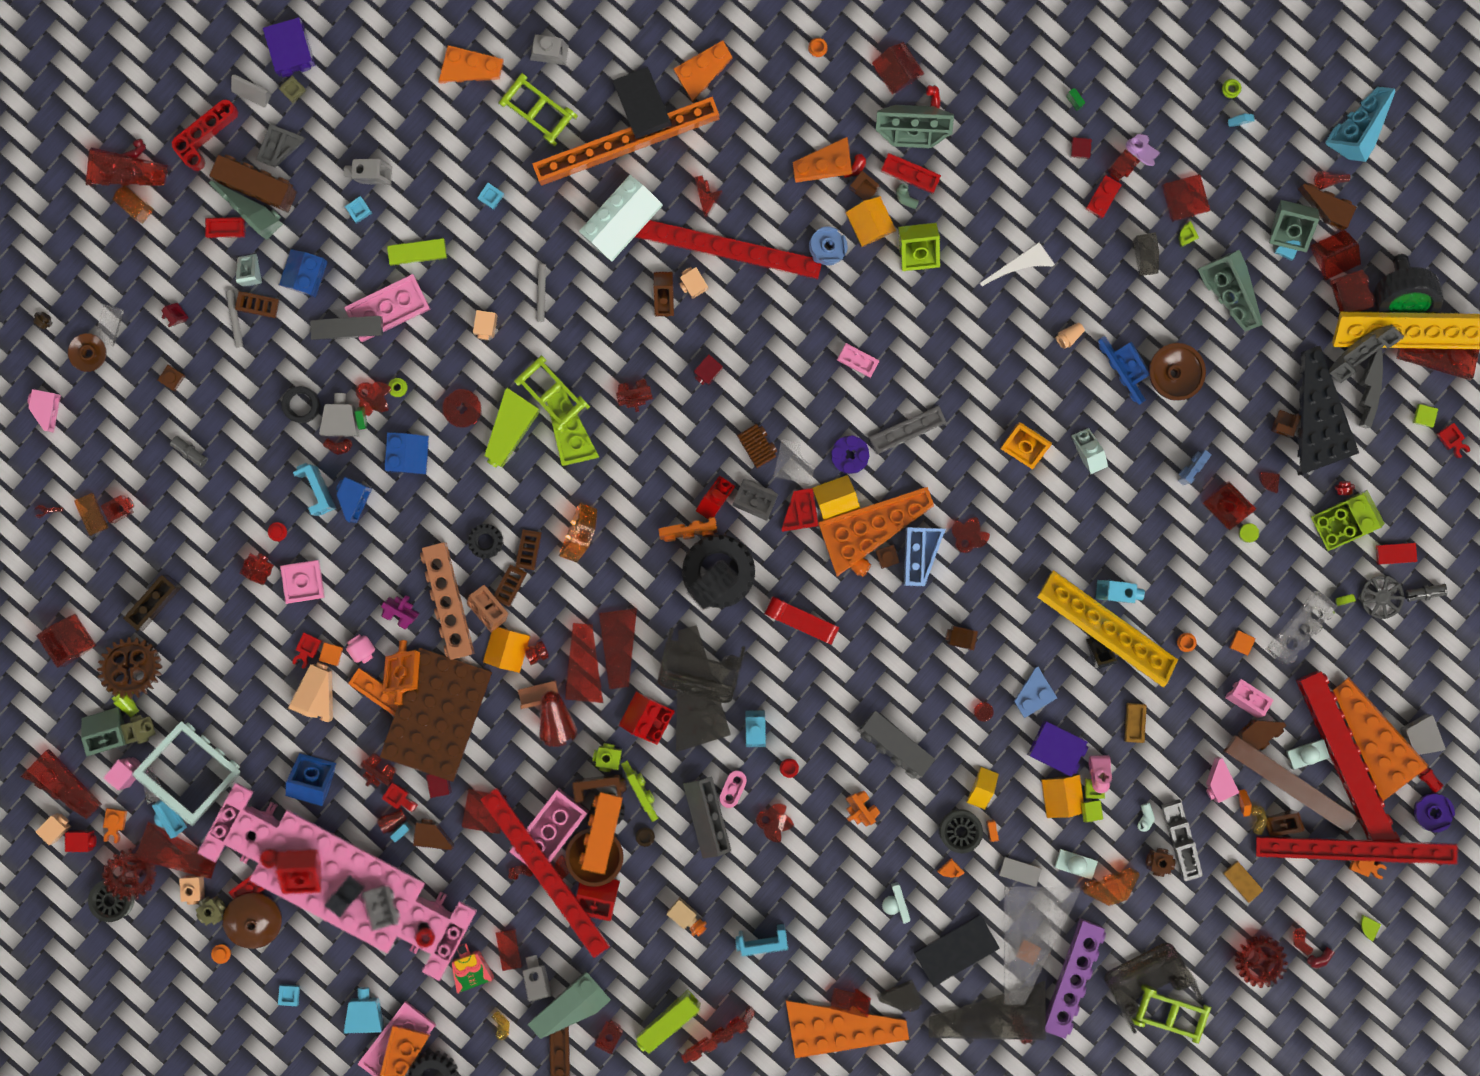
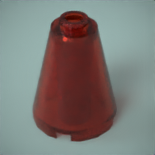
M548 691L541 697L539 738L547 746H563L567 740L571 739L573 741L576 738L577 726L560 694Z

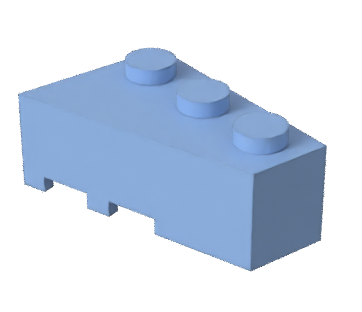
M906 528L905 586H925L946 529Z

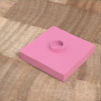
M319 560L280 566L286 604L325 598Z

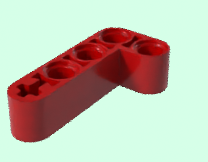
M229 100L220 101L172 140L173 150L185 165L193 171H200L205 167V159L197 149L236 119L238 116L237 107ZM227 107L229 108V113H226L225 109ZM216 118L215 125L209 126V121ZM201 130L200 137L194 138V133ZM186 142L185 149L179 150L180 144ZM194 157H198V162L195 165H191V160Z
M771 597L764 612L765 615L832 645L840 628L774 597Z

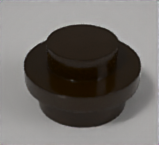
M36 312L34 314L33 322L39 328L46 329L51 327V317L47 313Z
M643 827L637 831L635 838L640 846L647 847L654 842L655 834L652 829Z

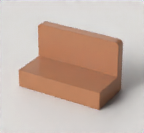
M556 681L518 690L521 709L560 700Z

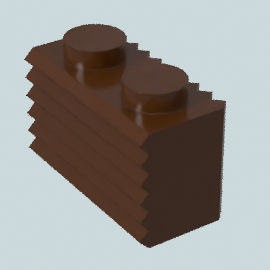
M757 424L737 435L756 469L776 458L775 453L778 452L772 442L768 443L765 437L768 434L763 426L759 427Z

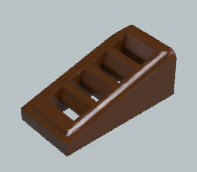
M239 291L235 310L276 319L279 299ZM245 297L248 298L246 308H244ZM256 299L254 309H251L252 301ZM262 300L264 301L262 311H259ZM268 302H272L270 313H267Z
M523 529L515 567L536 570L541 532ZM526 536L537 537L536 541L526 540ZM525 543L533 544L535 548L524 547ZM523 551L534 552L533 556L523 555ZM522 558L532 560V563H524Z
M511 564L509 565L494 594L499 603L508 607L512 606L527 572ZM511 571L520 575V579L511 576ZM507 579H510L514 582H517V585L514 586L506 581ZM504 585L513 589V592L511 593L503 589ZM504 593L510 596L509 600L501 597L500 594Z

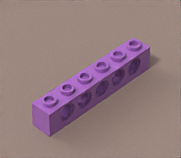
M1081 918L1079 919L1041 1026L1045 1032L1065 1039L1067 1034H1071L1073 1017L1078 1015L1080 1009L1078 1003L1080 998L1084 997L1087 979L1090 980L1093 973L1091 968L1093 961L1096 962L1099 956V944L1104 942L1106 936L1105 929L1102 926ZM1086 938H1092V944L1089 947L1083 946ZM1084 956L1086 958L1085 963L1077 965V959ZM1073 975H1079L1078 982H1070V978ZM1072 993L1073 998L1070 1001H1064L1065 994ZM1065 1011L1066 1017L1062 1020L1057 1019L1058 1013Z

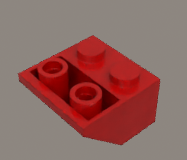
M636 692L618 726L632 735L658 745L675 711L648 696Z
M613 879L605 885L596 887L579 884L576 899L589 917L611 922L620 880Z

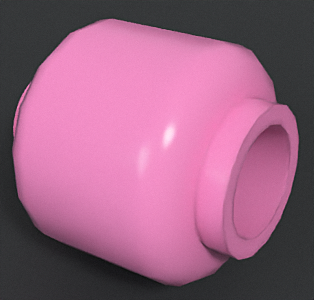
M359 634L347 642L346 650L354 662L362 661L366 663L373 658L372 653L375 651V647L367 636Z

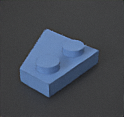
M1206 450L1196 452L1191 458L1193 462L1189 467L1185 466L1179 473L1181 477L1177 481L1182 485L1191 484L1194 481L1193 477L1197 472L1201 471L1211 457V454Z
M1038 666L1033 669L1029 679L1025 682L1021 692L1014 700L1024 718L1057 699Z

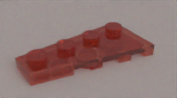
M91 147L88 156L86 185L139 184V186H164L168 165Z
M1399 348L1396 359L1471 381L1474 378L1480 349Z
M637 608L599 613L609 689L629 687Z
M572 624L565 700L603 703L593 626L591 624Z
M50 749L46 750L21 775L22 778L30 780L35 784L34 786L44 789L51 794V797L61 800L67 807L86 819L102 805Z
M150 822L147 823L135 859L208 879H212L217 861L214 862L199 854L198 848L180 838L170 839L165 830Z
M752 1006L746 1010L742 1018L736 1016L726 1025L725 1029L721 1026L710 1035V1039L706 1036L685 1050L681 1056L685 1063L690 1060L695 1062L702 1056L703 1052L707 1051L709 1053L718 1047V1043L722 1041L726 1043L731 1040L733 1034L745 1032L756 1013Z

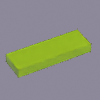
M444 238L387 246L390 266L447 258Z

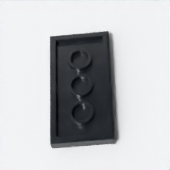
M648 67L612 80L635 139L672 126Z
M979 914L917 950L914 954L931 984L935 987L997 951L1000 947Z

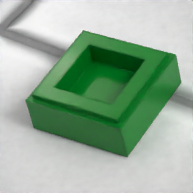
M1076 88L1067 93L1066 97L1075 110H1080L1084 106L1085 101Z
M364 406L357 407L354 412L357 427L359 430L366 429L368 423Z

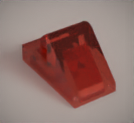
M703 175L695 177L705 218L709 216L720 199L722 190L707 194L710 191L708 180H704Z
M834 988L830 1009L867 1018L871 998L856 988L854 992Z

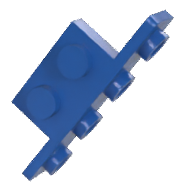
M1106 336L1098 340L1102 353L1107 354L1110 359V366L1117 370L1121 383L1128 387L1131 399L1140 405L1146 399L1136 384L1149 376L1148 367L1132 342L1115 352Z

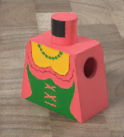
M467 943L459 945L457 948L459 957L452 961L457 993L492 981L494 975L481 952L477 950L470 953Z

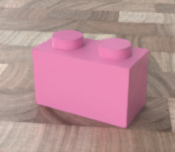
M133 757L120 759L109 770L104 779L117 790L128 788L136 780L132 773L141 763Z

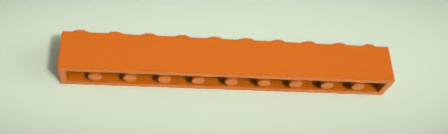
M713 97L667 113L672 126L635 139L633 131L629 127L532 163L541 186L717 121L719 120V113Z

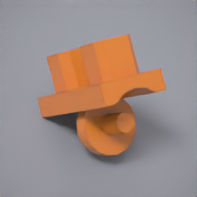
M864 790L845 798L850 805L846 809L850 814L846 818L848 822L854 819L857 825L862 822L865 827L876 822L875 818L880 814V811L875 805L868 809L863 803L869 799V796Z

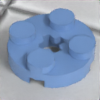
M822 227L812 235L809 241V250L816 263L835 265L845 256L848 249L847 240L844 235L837 232L836 228ZM826 242H829V245L833 248L827 250L824 245Z

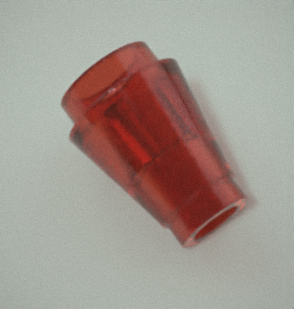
M401 809L380 816L377 823L383 834L393 831L407 818Z

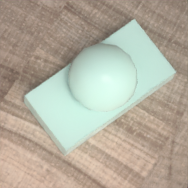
M1324 739L1286 751L1293 770L1330 758Z
M1060 849L1054 867L1092 880L1098 861Z
M897 882L892 883L894 896L886 897L883 900L882 908L889 915H895L900 912L903 924L910 922L900 885Z

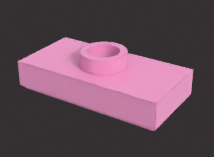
M845 343L837 359L840 363L871 378L879 363V360L847 343Z

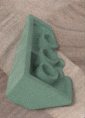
M212 180L209 182L241 217L266 240L283 225L279 220L281 216L274 209L270 211L266 207Z
M1240 250L1231 252L1198 268L1207 289L1214 292L1218 297L1217 300L1228 308L1230 315L1244 331L1263 325L1248 268ZM1231 292L1234 294V300L1229 295Z
M585 971L527 1025L541 1039L598 1013L611 999Z

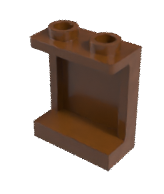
M621 774L577 779L573 782L575 802L584 801L586 798L585 789L616 786L617 796L620 797L626 789V780L622 778Z

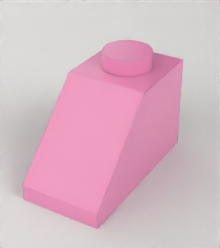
M32 389L27 400L29 410L44 431L54 433L61 395Z
M1216 757L1206 782L1208 787L1206 792L1211 800L1214 799L1215 802L1220 803L1238 794L1239 791L1223 758Z

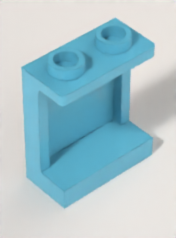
M307 463L296 467L297 471L293 472L294 476L300 478L307 476L318 500V504L308 508L311 515L321 516L336 509L319 468Z
M777 925L778 937L744 941L743 930L739 931V936H736L737 951H741L742 956L787 950L785 925Z

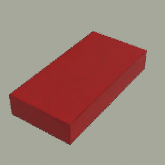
M242 217L205 218V237H245V220Z
M1416 543L1376 546L1377 565L1417 562Z

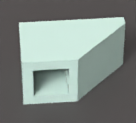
M1089 428L1071 435L1081 460L1090 474L1108 467L1105 451Z

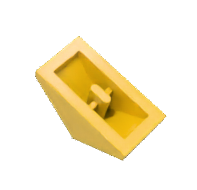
M980 767L967 803L985 810L994 795L999 774Z

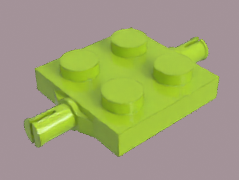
M628 760L621 763L632 788L645 812L650 817L651 822L659 819L653 809L655 798L650 790H646L644 786L646 781L641 772L638 774L636 770H632Z

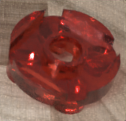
M455 390L443 402V414L447 421L455 427H470L476 424L481 416V402L469 390ZM461 403H464L465 407H467V411H464V414H460L461 412L457 410Z

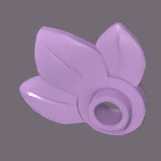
M1138 134L1126 142V148L1130 154L1136 155L1146 165H1155L1153 159L1160 152L1148 145V136Z

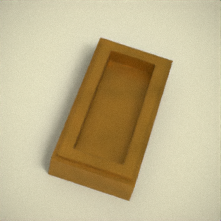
M1126 703L1125 742L1145 743L1146 704Z
M1235 861L1223 872L1224 876L1248 903L1264 891L1238 861Z

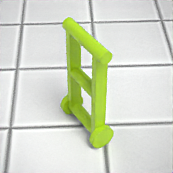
M521 73L498 104L503 108L507 105L540 130L544 134L543 138L555 147L557 143L554 140L572 118L576 120L578 115L568 107L562 109L526 81L527 77ZM522 84L540 97L527 115L509 102ZM546 102L564 115L551 133L533 120Z
M541 355L514 382L518 386L522 384L554 418L552 423L563 433L565 431L563 427L584 407L589 409L590 406L581 396L578 398L574 396L544 364L547 360ZM542 366L556 383L539 398L525 383V380ZM563 388L577 404L559 419L545 403L559 389Z
M1142 985L1141 989L1144 991L1136 1017H1131L1130 1022L1140 1027H1145L1146 1024L1175 1032L1190 1037L1192 1042L1199 1044L1211 1007L1204 1005L1202 1008L1158 994L1157 990L1151 986ZM1151 997L1172 1003L1165 1024L1144 1017ZM1180 1006L1201 1013L1194 1033L1173 1026Z

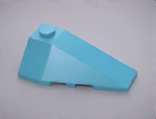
M1377 87L1361 102L1362 106L1355 112L1351 111L1347 115L1348 119L1342 125L1338 124L1333 129L1325 142L1326 145L1349 160L1366 162L1377 143L1395 94V88Z

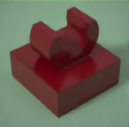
M178 302L167 305L161 310L163 312L162 319L167 318L170 322L167 325L168 327L183 323L189 318Z

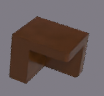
M862 171L850 185L849 189L865 201L873 197L879 190L880 185Z
M1279 410L1271 431L1288 438L1294 437L1301 416Z

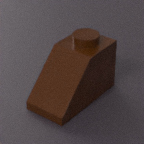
M654 272L655 317L674 316L673 272Z
M951 626V629H947L945 640L948 641V645L974 650L978 631Z
M421 818V821L416 822L413 846L452 850L454 848L452 840L438 823L433 822V819Z

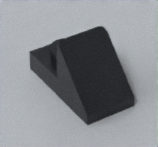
M349 875L338 890L332 894L325 907L341 918L365 886Z

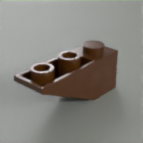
M1310 183L1299 187V192L1311 207L1318 209L1319 217L1325 224L1341 231L1348 228L1357 208L1352 205L1351 201L1347 199L1340 200L1334 197L1333 193L1329 191L1322 192L1317 189V186Z

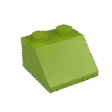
M937 223L898 227L902 271L940 267V235Z

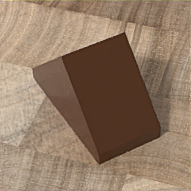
M1292 809L1264 818L1270 837L1305 831L1299 812Z

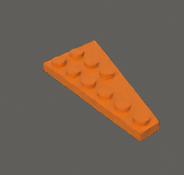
M928 487L818 522L836 577L934 507Z
M1349 677L1333 689L1348 726L1353 733V737L1360 748L1361 755L1368 766L1369 773L1377 786L1378 793L1384 801L1424 771L1428 764Z
M786 1000L795 1058L909 1040L906 1019Z

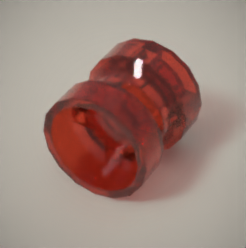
M543 641L537 642L533 647L528 646L524 648L530 665L536 664L538 660L549 658Z

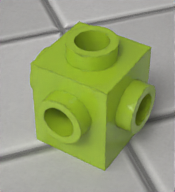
M603 743V746H599L598 750H594L593 761L596 762L595 766L599 767L600 771L611 772V769L619 770L622 749L614 748L615 745ZM604 755H608L610 760H605Z

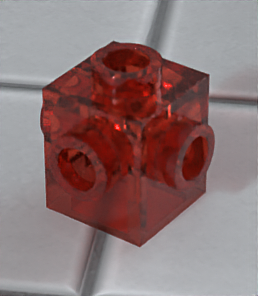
M250 553L243 563L240 574L253 582L264 585L274 565L268 561L269 558L261 553H258V555Z

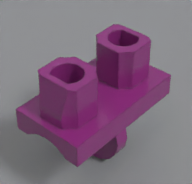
M407 595L403 599L398 596L395 599L389 597L381 606L383 608L381 616L387 620H391L394 615L398 616L400 619L397 625L403 629L412 624L417 619L419 613L412 609L414 605L408 603L410 597Z

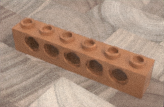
M446 542L424 547L420 556L422 563H426L427 571H425L427 582H430L432 587L430 596L437 606L434 612L436 619H440L442 627H439L441 638H445V655L452 660L475 654L448 545ZM435 559H439L442 562V566L438 570L433 568V561ZM441 577L447 582L446 586L442 589L437 585V581ZM445 596L451 599V604L448 607L442 604V599ZM449 615H453L456 618V623L453 626L447 623ZM454 633L459 634L461 637L458 644H454L451 640Z

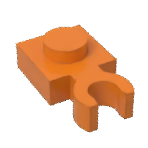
M106 808L103 828H108V832L104 835V842L109 841L110 835L114 836V843L120 841L118 830H124L127 811Z
M1352 860L1349 869L1369 877L1371 872L1374 877L1383 879L1381 875H1378L1377 870L1379 868L1386 870L1387 867L1379 863L1374 865L1375 861Z

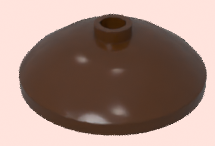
M1172 343L1160 348L1154 354L1149 365V377L1152 386L1161 396L1169 400L1181 401L1193 397L1202 388L1206 377V367L1201 355L1193 347L1183 343ZM1171 370L1175 371V377L1171 375Z
M591 828L576 834L569 842L565 854L566 866L572 877L581 884L595 887L602 886L612 881L620 872L623 864V849L619 840L614 836L605 874L582 869V864H579L581 853L586 852L587 845H584L586 833L590 834Z
M256 892L244 893L234 898L226 907L223 915V928L227 937L236 945L248 949L261 948L271 943L277 937L282 924V914L276 902L267 895ZM253 923L255 926L251 928L248 924Z

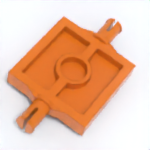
M406 640L399 641L398 652L385 656L382 693L386 695L395 694L394 704L402 705L403 693L415 690L418 686L420 652L416 650L407 652Z

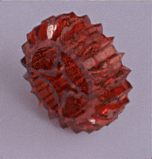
M128 849L127 854H125L124 850H121L120 856L114 853L113 859L109 858L107 860L108 865H104L103 870L106 872L102 873V878H105L103 884L108 885L106 890L108 892L114 890L112 893L113 897L120 894V900L124 896H127V901L131 900V896H134L137 900L139 899V893L145 896L146 890H152L151 885L155 884L156 880L154 877H156L157 872L153 871L156 866L151 864L152 859H146V853L140 856L139 850H136L135 854L132 853V849ZM127 862H133V863H136V864H135V865H129ZM119 866L122 874L115 880L113 872ZM144 869L146 878L140 884L138 875ZM126 873H133V877H127ZM129 884L132 887H123V885Z
M1260 935L1259 940L1256 936H1252L1253 942L1246 939V946L1240 944L1243 950L1242 952L1236 951V954L1240 956V958H1235V962L1240 963L1236 966V969L1241 970L1239 976L1244 977L1246 983L1250 982V985L1253 987L1258 984L1259 988H1263L1264 983L1267 987H1270V981L1277 984V977L1283 979L1280 973L1281 971L1287 972L1283 968V965H1288V962L1283 960L1287 957V954L1282 953L1284 947L1278 946L1279 942L1277 940L1273 941L1269 936L1265 940V936ZM1261 947L1271 948L1274 955H1265ZM1254 951V956L1248 960L1250 953ZM1261 957L1265 960L1262 966L1258 964ZM1275 963L1273 969L1269 972V967ZM1248 968H1258L1262 976L1252 975Z

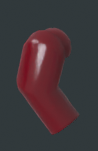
M142 139L133 141L135 148L120 155L124 163L137 159L144 152L146 144L143 143Z
M1327 947L1319 957L1310 955L1307 963L1315 969L1324 967L1329 963L1335 952Z

